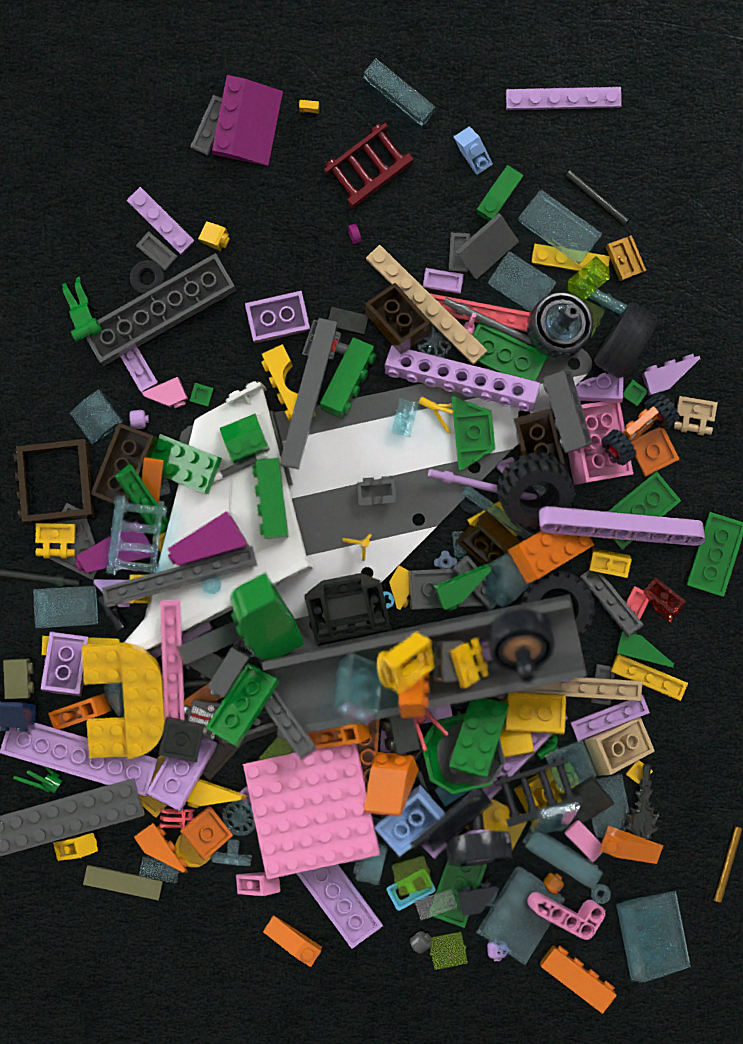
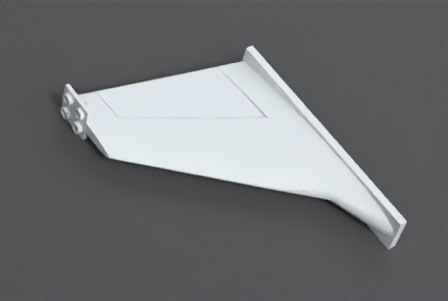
M254 381L246 385L247 389L241 392L237 390L229 394L230 398L226 399V403L195 419L189 445L222 458L217 472L234 465L219 428L254 413L270 448L265 451L266 459L279 458L281 460L264 394L267 389L260 382ZM256 463L216 482L213 481L209 495L180 483L178 484L156 573L178 567L177 564L173 565L168 557L170 553L167 548L226 511L231 514L245 539L253 547L258 566L150 595L145 619L124 643L138 645L148 653L162 646L161 600H180L182 635L233 610L230 603V595L239 585L266 572L274 586L277 587L314 568L312 561L307 559L283 466L280 465L289 537L266 540L264 535L260 534L259 524L263 523L262 516H258L257 504H260V496L256 497L255 485H258L257 477L254 478L252 466H256Z

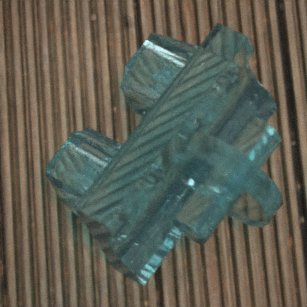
M400 398L391 433L407 437L411 436L418 407L417 402Z

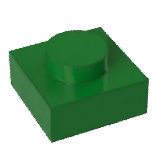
M632 380L623 392V398L637 407L648 390Z
M195 383L190 402L209 407L214 388Z

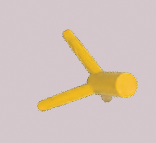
M421 397L418 403L433 410L445 431L449 433V428L437 410L452 414L453 410L448 409L452 408V404H436Z
M368 534L361 541L343 538L342 541L360 545L362 547V560L365 561L366 547L370 545L369 540L372 534Z

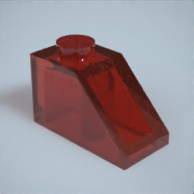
M656 577L643 591L655 610L670 622L684 608L686 601Z

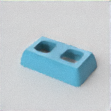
M421 869L387 888V892L397 910H402L436 890L425 869ZM418 877H422L426 883V887L420 891H417L412 883ZM406 886L409 896L400 900L396 889Z

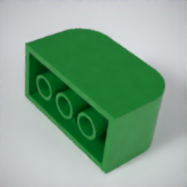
M266 572L239 585L232 591L230 603L233 613L231 615L235 623H238L236 629L240 637H245L243 639L248 649L252 648L258 657L268 660L278 658L305 645L294 616Z

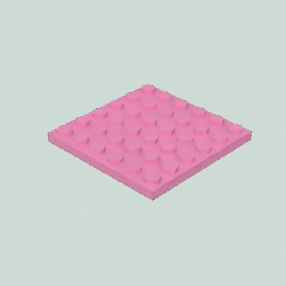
M357 744L320 748L302 761L296 753L243 764L267 879L381 855L372 813L364 812L367 789Z

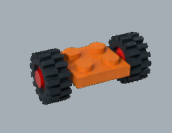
M656 393L644 403L645 410L638 416L639 419L635 422H629L624 427L625 431L623 433L618 431V429H613L601 439L602 447L605 448V452L609 454L610 458H613L614 462L617 461V464L623 466L636 456V449H634V445L631 443L647 431L654 421L657 426L660 425V428L668 429L680 418L677 408H674V404L670 402L669 398L666 399L664 394Z

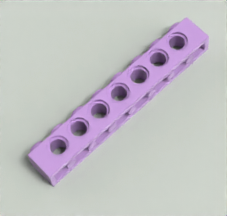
M391 345L385 363V374L393 378L400 377L413 383H424L429 387L443 388L448 392H459L467 397L474 396L487 402H498L503 406L517 407L522 411H534L540 392L539 382L409 349L400 354L393 345ZM422 369H427V370H429V371H427V372H422L421 370H422ZM482 383V384H484V385H483V386H478V385H476V384ZM496 388H502L503 390H502V391H497V390H495V389H496ZM514 393H521L522 395L516 396Z

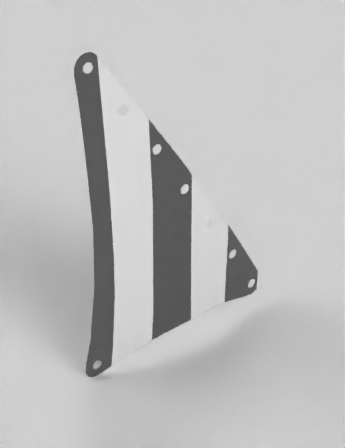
M581 349L575 355L568 358H547L535 381L540 383V392L534 411H529L530 414L550 408L549 395L545 392L543 386L545 383L544 377L561 371H571L576 386L590 372L592 360L586 351ZM571 358H577L580 361L579 369H570L568 361ZM424 383L352 398L350 402L352 403L351 409L348 414H344L343 418L321 410V405L316 406V416L313 417L300 468L299 470L289 468L293 485L288 486L307 559L312 561L314 568L276 587L294 616L305 644L293 651L316 647L319 644L316 643L313 630L309 627L310 618L304 595L322 580L358 574L365 567H370L373 570L372 577L382 582L474 489V487L453 482L449 484L442 482L440 479L428 477L429 470L453 472V475L482 481L518 444L514 418L518 417L519 408L503 406L494 401L487 402L474 396L467 397L459 392H448L443 388L429 387ZM478 383L476 385L483 386L484 384ZM496 388L495 390H497V391H502L503 389H502V388ZM514 393L516 396L522 395L521 393ZM454 396L460 400L492 411L495 450L477 461L481 466L478 473H471L468 467L458 471L453 414L437 410L450 430L447 433L433 410L418 403L421 397L436 404H451V397ZM285 411L274 412L284 448L291 421L288 420ZM193 425L188 426L181 433L180 442L189 445ZM382 476H393V479H395L397 503L359 506L357 482H363L362 478L374 477V481H381ZM417 513H421L425 517V522L421 526H416L412 521L413 516ZM368 534H372L369 540L370 545L366 547L365 561L362 560V547L358 544L343 542V538L361 541ZM247 647V651L252 653L247 662L251 665L257 663L260 669H262V662L265 659L258 657L252 648L248 649Z

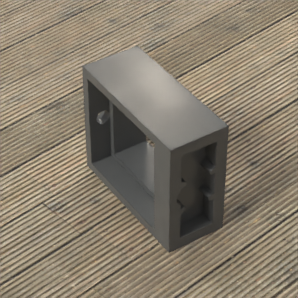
M237 644L232 646L208 685V688L211 689L210 693L216 697H225L252 653Z

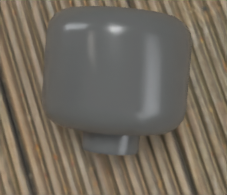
M418 932L411 937L410 944L415 952L422 954L431 947V937L424 932Z

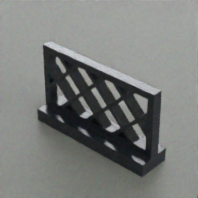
M482 788L476 790L410 842L412 848L430 845L433 851L437 850L446 843L448 838L456 835L488 809L492 802Z

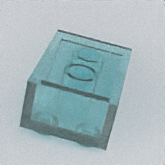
M96 586L33 590L35 628L98 624Z

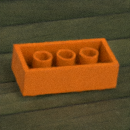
M540 531L508 551L528 584L594 546V543L589 536Z

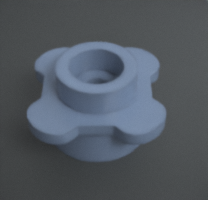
M443 551L441 556L434 560V565L439 566L441 569H450L457 564L456 558H452L448 551Z

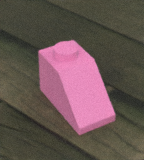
M178 377L142 392L146 398L169 407L179 408L185 405L184 401L188 400Z
M265 872L236 875L238 894L265 896L280 892L279 877L267 879Z

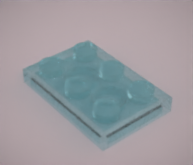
M508 251L487 284L531 312L536 303L551 292L556 281Z

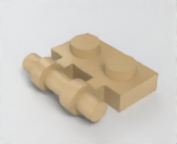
M679 396L677 412L679 416L683 417L682 422L676 421L673 429H679L681 432L686 433L687 431L697 432L698 435H712L713 427H707L706 422L715 421L718 402ZM689 419H699V425L690 424Z

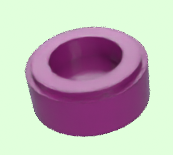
M349 225L348 231L352 243L361 242V235L357 225Z

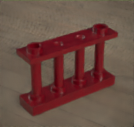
M386 123L376 125L371 130L372 133L337 160L333 158L325 165V174L328 175L333 172L349 193L348 196L350 198L347 200L352 209L413 163V158L408 153L405 156L400 154L384 133L388 128ZM377 137L395 159V164L391 167L385 166L369 145ZM361 149L366 152L379 169L380 175L375 179L373 177L370 178L354 157ZM347 160L365 182L364 187L360 190L353 187L339 168Z

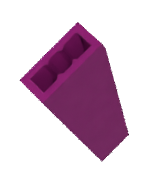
M226 511L167 549L170 553L168 557L173 565L182 566L243 549L250 545L231 514Z
M135 521L75 557L77 561L74 563L80 572L83 571L87 574L151 558L156 553L139 524Z

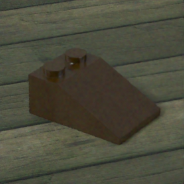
M551 408L514 418L520 456L525 455L526 457L530 453H536V455L545 453L547 456L552 455L556 457L558 461L565 464Z

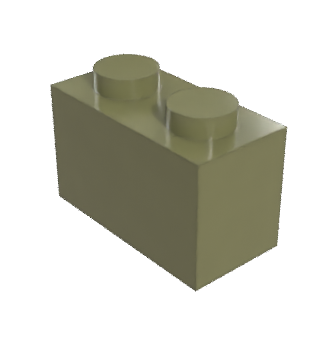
M30 658L3 660L5 699L31 697V693H34V683L31 682L30 674H33V663H30Z

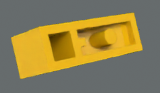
M199 779L186 802H188V806L198 808L204 805L244 800L247 798V795Z

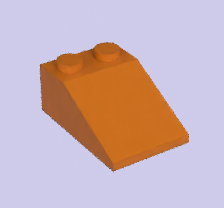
M377 752L371 766L364 812L401 817L419 771L413 755Z

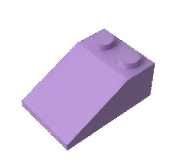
M50 632L41 684L43 692L82 696L84 677L81 646L88 644L89 637Z

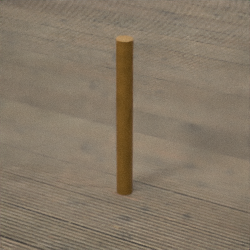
M735 826L714 898V901L720 903L723 899L741 836L742 828Z

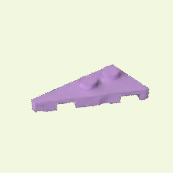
M605 372L598 377H592L579 382V385L576 386L580 401H623V378H616L613 374H606Z

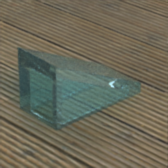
M464 531L452 532L453 551L456 560L466 556V550L456 542Z

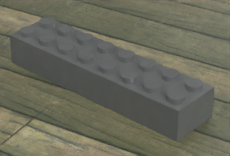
M215 253L97 320L102 332L96 335L91 334L86 339L99 362L105 366L236 291V288Z

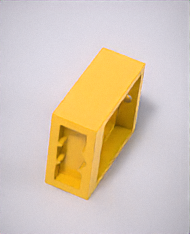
M415 632L381 658L386 684L398 694L403 693L434 669L431 642L426 636H422L418 632ZM417 654V658L401 669L402 664Z

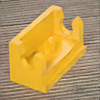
M592 548L591 561H589L590 571L628 577L631 564L630 555Z

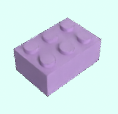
M302 291L245 303L254 343L310 331Z

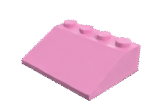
M596 402L581 405L593 445L568 452L573 484L577 485L632 475L631 460L623 466L617 464V461L614 462L613 458L608 456L609 454L605 452V448L602 447L601 439L613 429H618L622 433L625 431L620 402Z

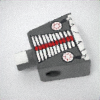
M195 698L192 706L184 704L185 717H188L187 721L205 724L203 736L214 740L215 734L208 731L206 726L222 702Z

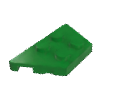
M453 396L451 397L458 471H462L495 450L492 411Z

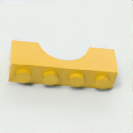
M282 344L263 353L264 360L261 363L266 372L270 371L272 377L269 380L273 388H278L280 392L277 394L281 405L286 404L288 410L285 413L288 420L291 421L298 394L290 391L285 385L286 375L293 366Z

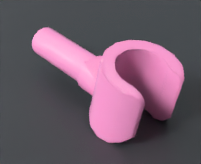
M475 313L471 315L470 321L464 324V328L471 335H473L476 328L474 325Z

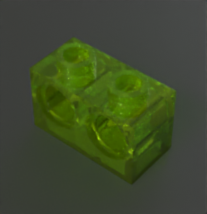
M595 256L568 280V291L584 301L609 279V268Z

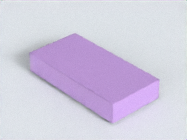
M426 268L423 288L460 294L464 274Z

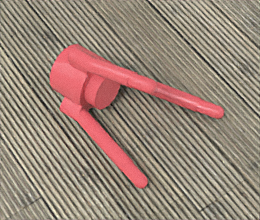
M425 709V717L427 716L445 736H448V732L430 714L429 710ZM413 717L422 749L426 751L424 737L419 726L426 721V718Z

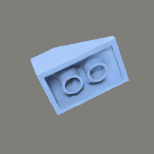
M419 785L410 792L401 817L386 815L374 828L393 850L401 856L412 847L410 842L445 815V812Z

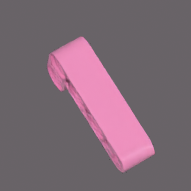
M533 892L527 899L528 906L538 915L585 940L593 937L605 917L604 909L594 900L585 901L578 913L539 892Z

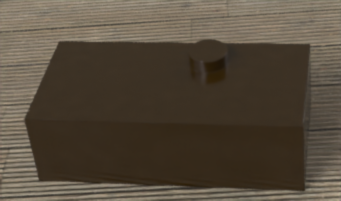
M118 423L91 495L131 510L133 503L115 478V475L130 464L142 480L144 458H151L158 438Z

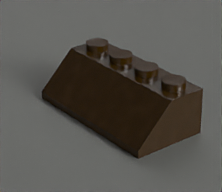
M485 511L469 525L456 542L481 565L487 564L490 566V573L510 591H513L526 582L508 551L510 548L521 543V541L488 511Z

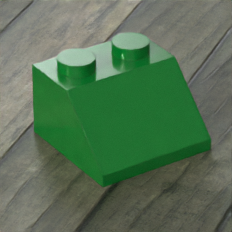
M255 413L219 428L226 449L234 464L270 449Z

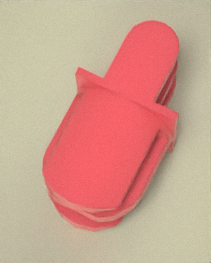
M183 808L181 812L176 809H161V813L176 815H161L160 820L175 823H160L159 827L182 829L186 826L185 820H187L188 824L195 818L193 817L195 809Z

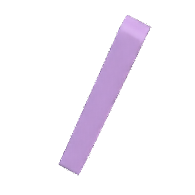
M544 507L539 510L540 529L545 533L693 546L701 545L705 542L703 523L699 520Z

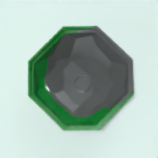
M466 713L437 720L448 732V736H445L433 723L424 738L427 750H423L430 781L453 795L492 786L506 764L502 744L499 739L487 779L450 769L449 765Z

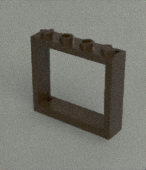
M86 439L16 446L17 452L14 453V462L18 464V471L15 472V477L20 490H17V499L21 501V509H18V515L25 525L95 518L93 495H91L92 483L89 449ZM78 448L83 509L29 515L24 454Z

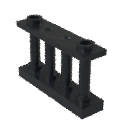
M561 756L552 759L553 763L510 777H508V774L497 777L494 785H501L510 812L509 819H506L508 828L583 804L581 796L576 797V794H573L564 767L565 764L569 763L568 758L564 759ZM557 767L566 795L564 797L565 801L559 803L554 799L546 774V770ZM536 773L539 775L547 799V807L540 809L535 804L527 776ZM520 779L529 807L527 809L528 813L520 814V811H517L508 782Z

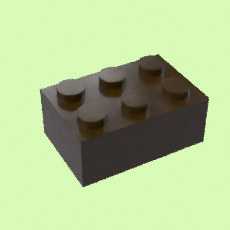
M396 283L365 303V315L400 354H403L431 334V321Z

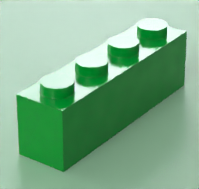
M356 338L352 339L320 403L321 410L339 418H343L345 413H349L352 406L350 402L353 397H357L360 390L359 384L361 380L364 381L366 379L369 364L372 365L375 361L376 354L373 345Z
M279 458L255 460L256 466H252L253 476L258 479V485H255L256 497L260 496V504H257L258 516H262L263 523L259 524L260 534L264 535L266 540L289 537Z

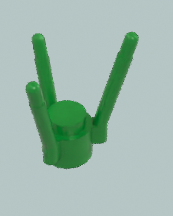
M46 766L43 767L52 776L47 775L46 778H43L31 771H27V774L43 782L42 785L17 776L13 777L14 780L40 788L48 793H55L62 781L58 778L60 776L58 773Z

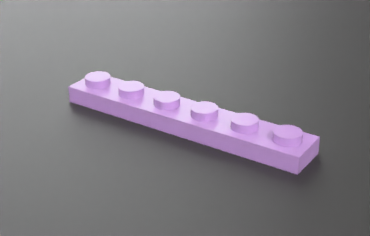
M621 87L506 89V110L621 107Z

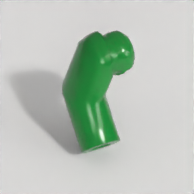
M555 734L545 742L544 748L536 752L540 760L556 751L558 738Z

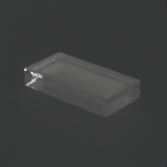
M451 888L415 900L421 920L457 908Z

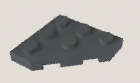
M66 503L63 511L81 510ZM87 518L56 523L76 524L75 543H68V549H75V557L96 545ZM50 543V548L61 549V543ZM50 556L49 559L94 580L98 572L95 571L87 574L83 571L80 572L74 563L77 561L75 557L61 559V557Z

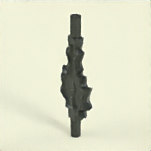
M643 764L642 779H640L639 783L640 791L635 792L638 802L635 803L637 809L630 807L631 815H626L629 823L625 826V829L633 835L652 840L653 837L651 835L659 829L655 825L659 812L653 814L654 806L650 807L652 802L649 801V798L653 792V789L650 788L652 785L650 780L651 765Z

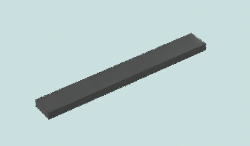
M322 318L318 319L281 456V466L298 470L300 468L338 322Z
M250 546L102 588L106 607H111L258 565L254 549Z

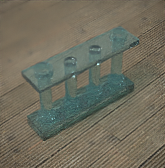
M115 496L106 573L116 574V570L119 571L120 569L149 572V574L159 572L157 555L162 517L166 515V506H163L164 501H158L157 507L131 504L125 501L124 496ZM132 511L156 514L155 526L126 523L123 520V512ZM127 530L153 533V544L123 542L120 539L121 532ZM122 549L151 553L150 564L125 562L118 559V553Z
M532 825L523 839L527 849L591 889L594 888L603 873L597 869L598 865Z

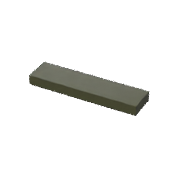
M87 865L83 885L159 900L163 880Z

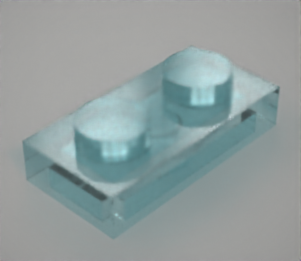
M143 856L139 876L177 884L179 870L156 858Z

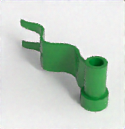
M77 277L75 282L79 305L68 289L67 284H62L63 293L71 309L69 311L75 326V329L71 331L75 341L91 334L96 335L102 332L97 319L91 316L88 308L89 302L81 286L80 277Z

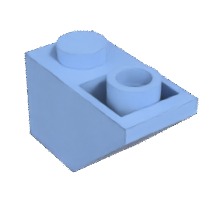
M470 127L454 136L460 151L477 175L492 165L480 137Z

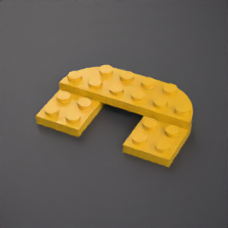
M131 643L82 645L84 684L123 683L125 717L87 719L89 758L128 756V759H132L148 753L159 742L165 724L163 676L159 663L144 648Z

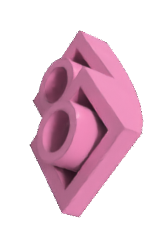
M576 820L564 832L589 861L594 862L603 853L599 851L601 843L579 820Z

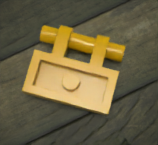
M36 523V543H43V549L36 548V556H43V558L54 556L61 557V559L75 557V549H68V543H75L76 524ZM50 543H61V549H51Z
M478 638L470 640L472 647H469V643H463L450 651L460 686L463 688H467L480 680L479 671L482 677L489 675L487 669L489 666L487 661L484 660L482 653L484 650L482 644H479ZM473 655H475V657H476V660H477V663H476V664H475V662H474Z

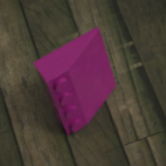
M227 75L212 155L268 166L283 91L251 80Z

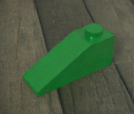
M507 165L477 208L476 213L487 221L493 219L500 212L523 175Z
M485 564L434 585L433 587L441 607L448 611L458 608V604L463 603L491 571L490 566Z
M620 630L615 653L669 667L674 666V663L645 638L637 635V631L627 637Z

